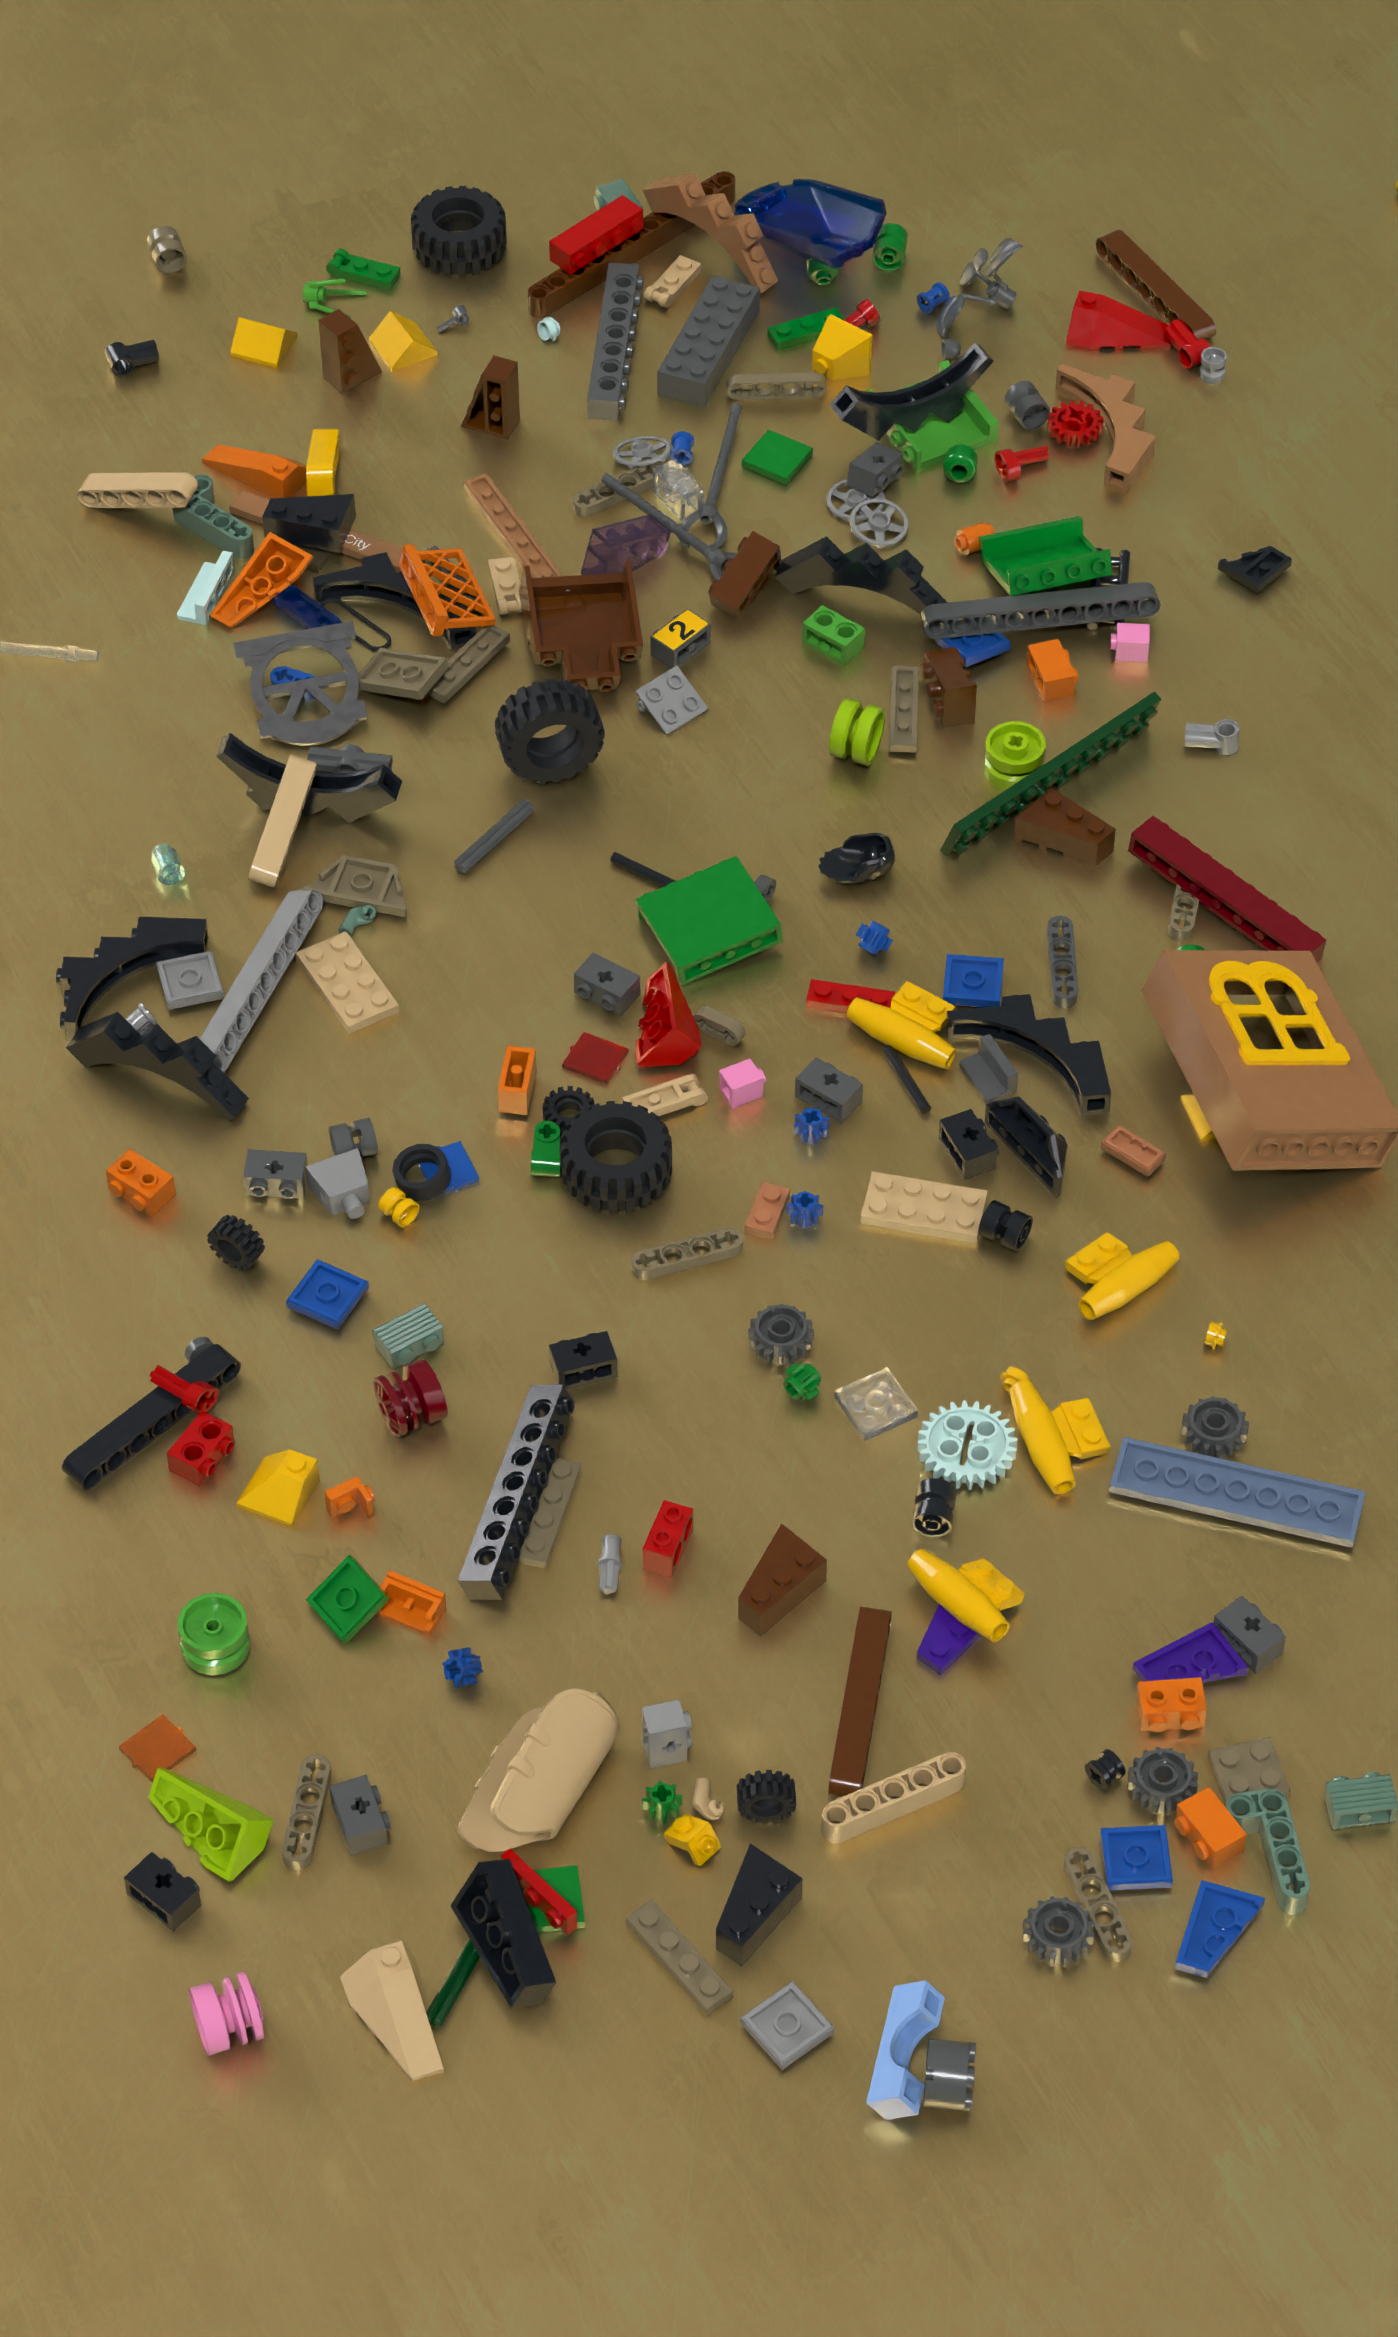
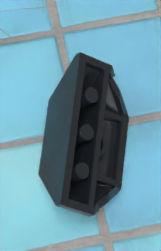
M1019 1096L987 1103L985 1124L1055 1197L1061 1195L1068 1148L1065 1138L1061 1134H1057L1049 1126L1046 1118L1039 1115Z

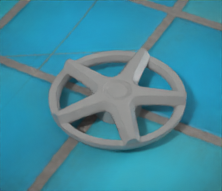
M635 437L617 445L613 451V457L618 463L633 469L635 466L665 462L666 457L671 452V445L667 440L660 437ZM642 440H654L661 443L652 446L650 442ZM632 442L634 443L631 446V451H619L621 447ZM666 447V450L661 455L654 453ZM621 457H633V458L631 459V461H628V460L622 459Z
M846 479L838 482L829 490L827 506L835 518L839 517L850 521V515L844 514L845 512L854 509L865 500L885 499V495L882 490L879 492L880 495L873 497L867 496L865 493L854 488L846 493L836 490V488L847 483ZM831 496L837 497L845 501V503L836 509L832 504ZM880 503L874 511H882L885 504ZM859 509L858 512L861 515L855 516V521L866 520L868 522L866 515Z
M885 499L865 500L859 503L850 515L851 532L864 543L877 546L879 549L897 544L907 535L908 518L905 512L891 501ZM883 503L889 506L884 511L873 512L867 504ZM861 509L868 518V522L855 525V515ZM895 510L903 517L904 526L890 522V517ZM873 530L876 541L865 537L860 531ZM886 530L900 533L896 538L884 541Z

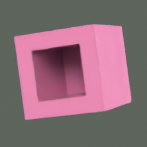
M1117 623V633H1111L1110 650H1115V661L1148 662L1150 624Z
M751 1058L719 1070V1089L732 1109L763 1097V1084L766 1083V1078L760 1067L756 1068Z

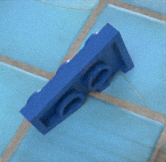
M1201 1880L1178 1953L1175 1969L1207 1978L1264 1906L1265 1898Z

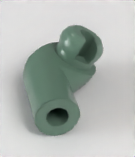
M372 905L351 909L338 929L339 934L346 931L351 936L356 927L371 923L376 916V909Z

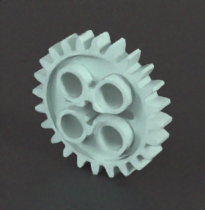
M963 1400L962 1407L957 1408L954 1402H950V1410L947 1411L944 1407L940 1406L939 1415L931 1412L929 1414V1421L922 1422V1430L918 1432L917 1452H920L919 1461L925 1462V1471L933 1470V1478L943 1476L944 1480L951 1482V1480L955 1481L956 1489H959L962 1483H966L969 1490L972 1489L973 1483H978L981 1488H984L985 1480L995 1484L996 1475L1004 1478L1006 1469H1012L1013 1460L1016 1459L1017 1438H1014L1015 1428H1009V1419L1001 1420V1411L991 1414L990 1405H987L982 1410L979 1409L978 1401L974 1403L973 1407H968L966 1400ZM970 1425H974L972 1440H970L966 1463L965 1465H960L966 1445L968 1428Z

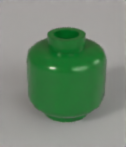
M827 246L813 248L806 256L808 278L819 285H828L831 281H834L839 275L837 253Z
M964 444L951 447L946 452L943 463L946 477L956 483L970 481L977 470L978 457L976 452L970 446Z

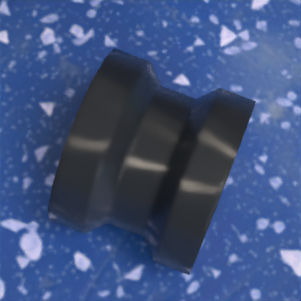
M1109 1749L1101 1752L1099 1759L1091 1760L1085 1764L1088 1778L1100 1790H1106L1111 1786L1113 1779L1119 1780L1126 1773L1120 1758Z

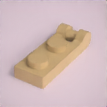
M680 255L652 286L646 288L644 300L649 302L656 301L659 303V306L669 308L702 271V263Z
M514 556L488 560V569L499 615H508L510 611L522 613L519 596L520 580Z
M688 1074L622 1097V1104L623 1101L631 1102L632 1106L635 1107L641 1105L648 1109L649 1114L653 1112L659 1117L691 1105L701 1106L708 1100V1095L703 1088L699 1087L700 1082L696 1075Z

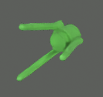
M344 278L309 281L303 287V302L309 303V309H318L330 314L336 310L320 304L326 301L327 295L357 296L366 295L367 292L365 290L327 289L323 287L344 284L346 282Z

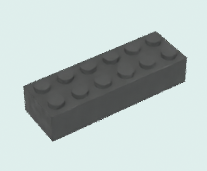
M711 277L657 371V395L706 407L760 311V287L721 277Z

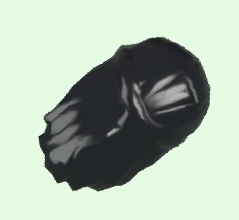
M867 833L853 835L844 841L842 847L825 852L824 857L819 859L821 864H819L818 868L821 874L836 880V882L859 883L864 880L870 881L884 875L892 868L895 861V851L890 838L884 834Z

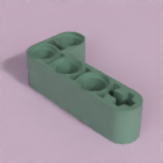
M194 476L198 482V487L185 507L172 508L174 520L221 550L233 552V557L237 559L251 557L254 553L252 528L214 505L213 481L209 476Z
M1263 1789L1231 1795L1226 1802L1227 1810L1246 1834L1259 1833L1280 1909L1290 1915L1302 1913L1307 1906L1310 1882L1287 1798L1277 1789ZM1267 1808H1272L1276 1811H1269ZM1234 1813H1242V1814H1244V1815H1243V1816H1240V1815H1236V1814H1234ZM1273 1836L1283 1837V1839H1277ZM1281 1864H1288V1865H1290L1291 1867H1285V1866H1282Z

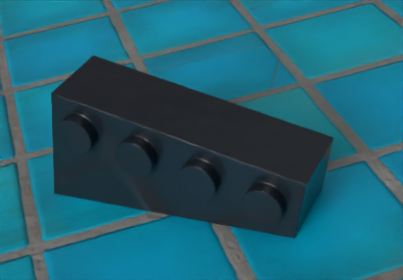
M510 1859L478 1862L450 1906L510 2008L542 2004L556 1984V1980Z

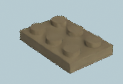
M380 648L359 672V690L422 700L447 670L449 664L445 657Z

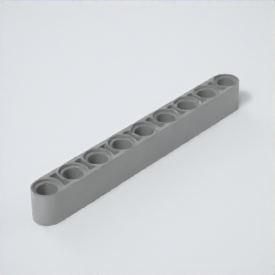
M292 890L287 893L200 1037V1040L216 1055L213 1062L224 1073L323 907V898L318 890Z

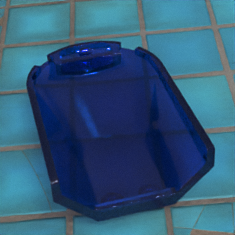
M794 179L793 184L785 186L779 185V182L755 189L738 200L735 204V212H733L734 215L753 213L763 233L762 238L801 258L830 266V268H840L844 266L845 262L852 258L860 257L864 254L863 252L871 249L887 215L885 203L882 199L811 179Z

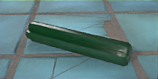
M471 1940L466 1941L426 2012L430 2025L435 2027L442 2025L480 1958Z

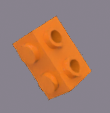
M128 1149L106 1170L110 1192L116 1197L124 1198L135 1209L144 1211L152 1217L176 1195L174 1176L131 1149Z
M1201 1677L1138 1682L1136 1705L1141 1731L1194 1730L1205 1726L1207 1708Z

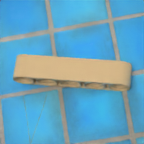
M184 472L91 473L78 491L77 498L82 505L88 508H182L190 501L198 487V482L192 475Z
M290 755L259 842L248 880L269 887H276L318 763Z
M956 1752L944 1753L829 1802L822 1809V1836L831 1843H841L958 1793L965 1785L966 1761L964 1757ZM946 1772H955L956 1774H948ZM918 1784H926L928 1786L923 1787L919 1786ZM890 1796H897V1797H899V1798H897V1799H891V1798H889V1797H890ZM866 1808L870 1811H861L860 1809ZM831 1821H840L842 1823L834 1824Z

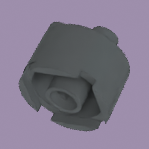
M937 2039L928 2040L924 2107L971 2111L972 2091H967V2088H974L975 2067L968 2066V2064L975 2063L976 2043Z

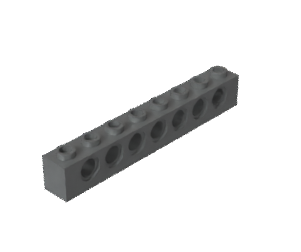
M609 263L587 397L588 419L618 421L620 410H625V395L622 394L627 393L628 377H625V375L630 376L631 360H628V358L633 357V343H630V341H635L636 326H633V324H638V309L635 308L640 307L641 292H638V290H643L644 276L639 275V264Z

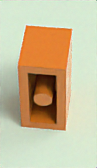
M1059 639L1028 645L1026 665L1043 701L1075 695V683L1079 682L1078 672L1075 667L1071 666L1069 653L1066 648L1063 649Z
M507 1046L498 1085L499 1112L528 1115L537 1072L536 1049Z
M1210 1787L1177 1804L1174 1823L1178 1832L1182 1836L1188 1837L1193 1844L1196 1855L1201 1860H1206L1212 1869L1244 1852L1247 1838L1246 1832Z

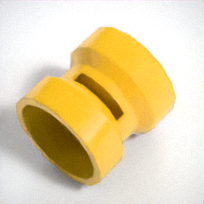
M398 1187L388 1189L378 1204L379 1210L386 1216H392L393 1222L401 1228L410 1225L420 1210L419 1204L411 1198H406L405 1193Z

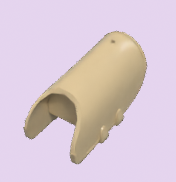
M577 1688L567 1689L554 1695L544 1707L530 1710L520 1717L510 1729L501 1745L495 1747L490 1756L492 1760L484 1776L479 1777L474 1786L475 1793L458 1825V1833L472 1848L484 1852H500L536 1841H547L557 1836L562 1825L606 1757L615 1736L619 1732L620 1726L616 1712L602 1694L598 1692L590 1693Z

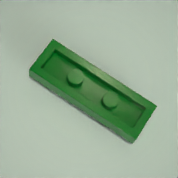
M837 307L768 327L767 336L777 351L818 339L830 314L844 320V317Z

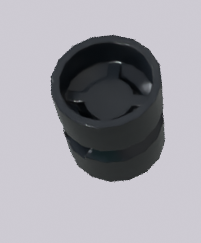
M993 1200L981 1218L978 1233L980 1236L991 1241L1000 1239L1001 1245L1011 1250L1019 1251L1030 1234L1033 1217L1019 1210L1011 1212L1010 1206Z
M929 1478L918 1483L915 1495V1508L912 1516V1527L918 1533L929 1537H940L951 1531L953 1522L952 1511L955 1507L957 1494L956 1488L952 1483L939 1478Z

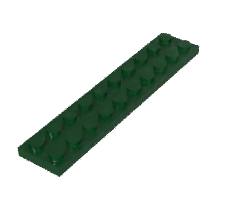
M1154 691L955 823L940 851L947 857L953 853L957 855L962 854L969 848L971 841L974 839L978 842L989 835L990 829L995 825L998 828L1004 826L1011 819L1010 815L1015 812L1018 815L1031 805V801L1041 797L1055 785L1061 788L1071 779V774L1074 772L1078 775L1082 774L1090 767L1092 760L1096 759L1098 762L1103 760L1110 753V748L1113 746L1121 748L1129 741V736L1134 732L1137 735L1142 734L1150 726L1148 721L1157 714L1156 708L1162 699Z

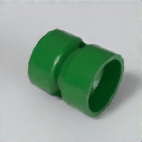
M887 223L877 229L872 260L879 269L894 271L901 268L904 264L908 234L902 226L895 223Z

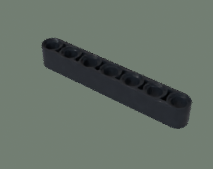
M214 1344L181 1368L175 1375L191 1384L197 1381H205L220 1390L237 1376L241 1369V1363L222 1346ZM158 1386L71 1452L65 1458L62 1470L81 1488L85 1490L91 1489L192 1412V1410L183 1406L182 1399Z

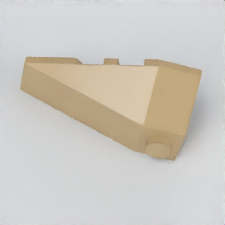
M402 1940L369 1950L340 1976L350 2008L356 2015L362 2018L367 2024L368 2030L374 2037L377 2036L387 2048L392 2059L412 2082L444 2072L416 1979Z

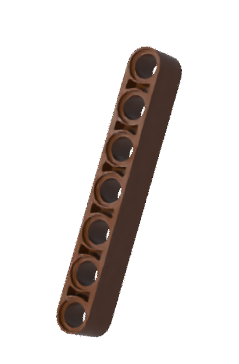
M1116 230L1096 239V250L1100 257L1169 325L1172 321L1179 319L1187 325L1198 339L1204 338L1206 340L1215 336L1216 327L1212 318L1122 230Z
M860 1607L830 1773L828 1795L843 1797L863 1788L892 1611Z

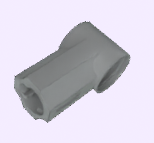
M1222 719L1216 725L1186 723L1185 747L1215 748L1216 752L1221 755H1232L1239 748V725L1231 719Z

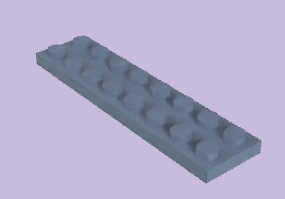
M1123 1437L1109 1487L1110 1493L1353 1548L1366 1491L1128 1437Z

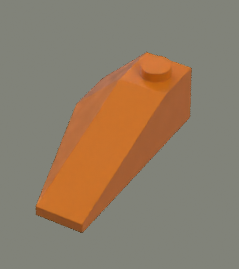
M217 445L202 458L203 464L272 498L292 497L307 483V465L278 455Z
M269 532L209 614L210 618L233 629L295 582L312 561L313 556Z

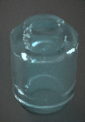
M168 844L158 845L152 850L150 860L160 883L173 885L182 880L185 875V869L177 851Z

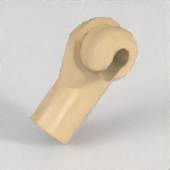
M697 1778L692 1799L693 1808L707 1820L719 1819L724 1812L723 1803L720 1801L717 1804L716 1799L709 1797L711 1787L709 1779Z

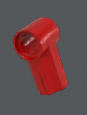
M1179 319L1172 321L1164 330L1165 337L1178 351L1179 360L1185 368L1190 369L1201 364L1203 350L1210 347L1204 338L1198 339L1187 325Z

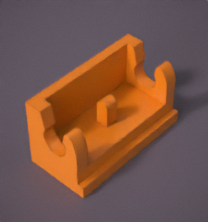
M389 1570L380 1588L390 1599L376 1614L431 1636L446 1612L445 1593Z

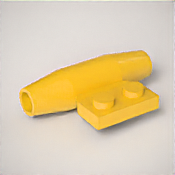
M908 981L902 985L892 998L891 1008L856 997L847 1010L846 1018L872 1038L887 1046L890 1045L898 1052L914 1060L946 1070L955 1058L957 1050L934 1032L942 1030L946 1025L947 1011L955 1010L956 1006Z
M1106 1232L1065 1260V1270L1085 1284H1094L1078 1301L1080 1312L1087 1319L1094 1320L1123 1307L1156 1284L1179 1260L1177 1248L1171 1242L1163 1241L1132 1256L1126 1244Z
M1031 1381L1017 1382L1009 1389L1016 1424L1035 1467L1054 1494H1064L1072 1490L1076 1482L1070 1456L1078 1457L1081 1460L1108 1454L1110 1450V1444L1089 1398L1060 1403L1051 1412Z
M919 1549L913 1553L907 1563L908 1569L928 1595L961 1624L991 1642H997L1006 1635L1009 1630V1623L1000 1611L1022 1604L1025 1593L999 1572L989 1561L981 1558L963 1564L957 1570L951 1564L925 1549Z

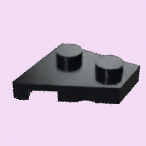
M1268 546L1256 552L1240 554V559L1228 562L1226 558L1221 559L1218 562V570L1258 594L1291 566L1292 558L1274 547Z

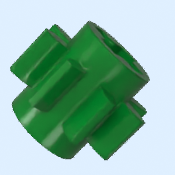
M795 1363L785 1371L788 1377L784 1379L783 1385L786 1392L793 1399H801L803 1401L807 1398L811 1400L820 1392L817 1386L820 1385L821 1377L812 1365H804L803 1363L797 1365Z
M659 1781L652 1788L646 1787L647 1798L642 1799V1809L649 1810V1820L656 1819L665 1824L672 1816L679 1817L678 1807L683 1805L682 1795H675V1784L670 1786Z

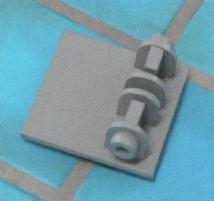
M678 666L673 667L635 691L639 697V701L636 703L637 708L641 712L644 710L649 711L666 735L709 709Z

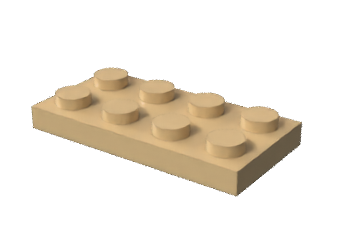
M346 931L296 952L297 962L348 1034L400 1013L399 1004Z
M872 1171L860 1216V1224L977 1243L979 1236L978 1228L984 1214L988 1191Z

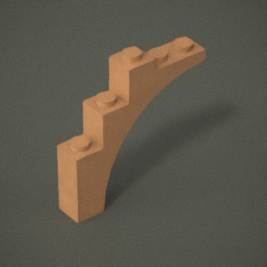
M695 173L658 178L642 190L652 212L680 216L694 223L713 237L735 260L750 285L760 287V294L778 282L759 241L764 235L754 214L734 215L724 193L705 195Z
M1061 363L1057 368L1055 389L1073 396L1080 402L1084 401V404L1087 406L1092 404L1093 411L1100 410V416L1104 418L1103 424L1111 437L1113 452L1105 465L1104 485L1128 493L1153 458L1156 436L1142 431L1144 429L1146 409L1132 404L1134 402L1135 382L1114 374L1107 380Z

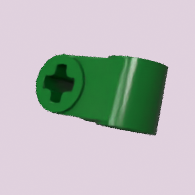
M542 1121L534 1129L533 1150L531 1151V1176L560 1177V1127L552 1121Z

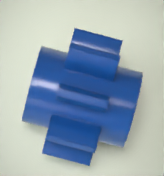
M871 920L869 926L862 923L856 934L861 939L858 945L875 955L878 954L880 949L887 952L893 941L888 937L890 929Z
M805 1108L801 1115H795L794 1135H800L802 1143L818 1144L822 1137H828L829 1117H823L821 1109Z
M804 1191L791 1196V1203L786 1204V1214L791 1215V1224H796L805 1229L813 1224L818 1225V1216H823V1205L819 1204L818 1195L814 1196Z
M470 1647L449 1651L450 1658L442 1663L445 1679L454 1681L455 1688L477 1684L475 1677L483 1673L481 1657L471 1654Z

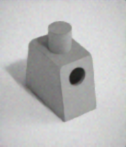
M358 1148L306 1166L307 1185L330 1214L336 1215L346 1211L351 1219L359 1218L364 1214L365 1208L363 1205L370 1201L369 1185Z

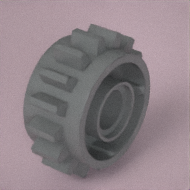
M783 1304L770 1305L763 1311L759 1310L757 1312V1319H751L750 1328H748L750 1349H756V1356L758 1358L762 1357L767 1361L766 1363L779 1365L793 1364L799 1358H805V1350L811 1351L812 1341H814L812 1320H806V1313L804 1311L800 1312L795 1306Z
M1211 1397L1204 1400L1199 1399L1195 1406L1189 1405L1188 1413L1183 1414L1181 1434L1185 1435L1184 1443L1190 1444L1194 1453L1197 1452L1216 1458L1231 1457L1235 1450L1241 1451L1242 1443L1247 1442L1249 1421H1245V1411L1240 1412L1238 1404H1233L1226 1398Z
M1156 1747L1155 1750L1149 1752L1144 1750L1143 1756L1141 1758L1135 1757L1133 1767H1129L1127 1789L1132 1790L1131 1799L1133 1801L1138 1800L1141 1804V1809L1146 1808L1152 1811L1153 1814L1165 1813L1170 1815V1812L1176 1811L1178 1803L1197 1793L1198 1772L1193 1771V1761L1188 1762L1184 1753L1180 1754L1173 1751V1748L1160 1749ZM1162 1779L1168 1782H1160L1158 1780Z
M1052 1896L1050 1900L1045 1902L1039 1900L1037 1908H1029L1028 1916L1023 1920L1024 1931L1022 1939L1023 1942H1028V1953L1034 1952L1037 1956V1961L1043 1960L1052 1967L1053 1965L1067 1967V1964L1073 1961L1075 1963L1080 1962L1081 1954L1088 1955L1090 1945L1094 1943L1095 1934L1093 1932L1095 1924L1094 1921H1089L1090 1912L1088 1910L1083 1911L1079 1902L1074 1903L1068 1900V1897L1055 1899ZM1053 1930H1062L1064 1933L1058 1934L1053 1932Z

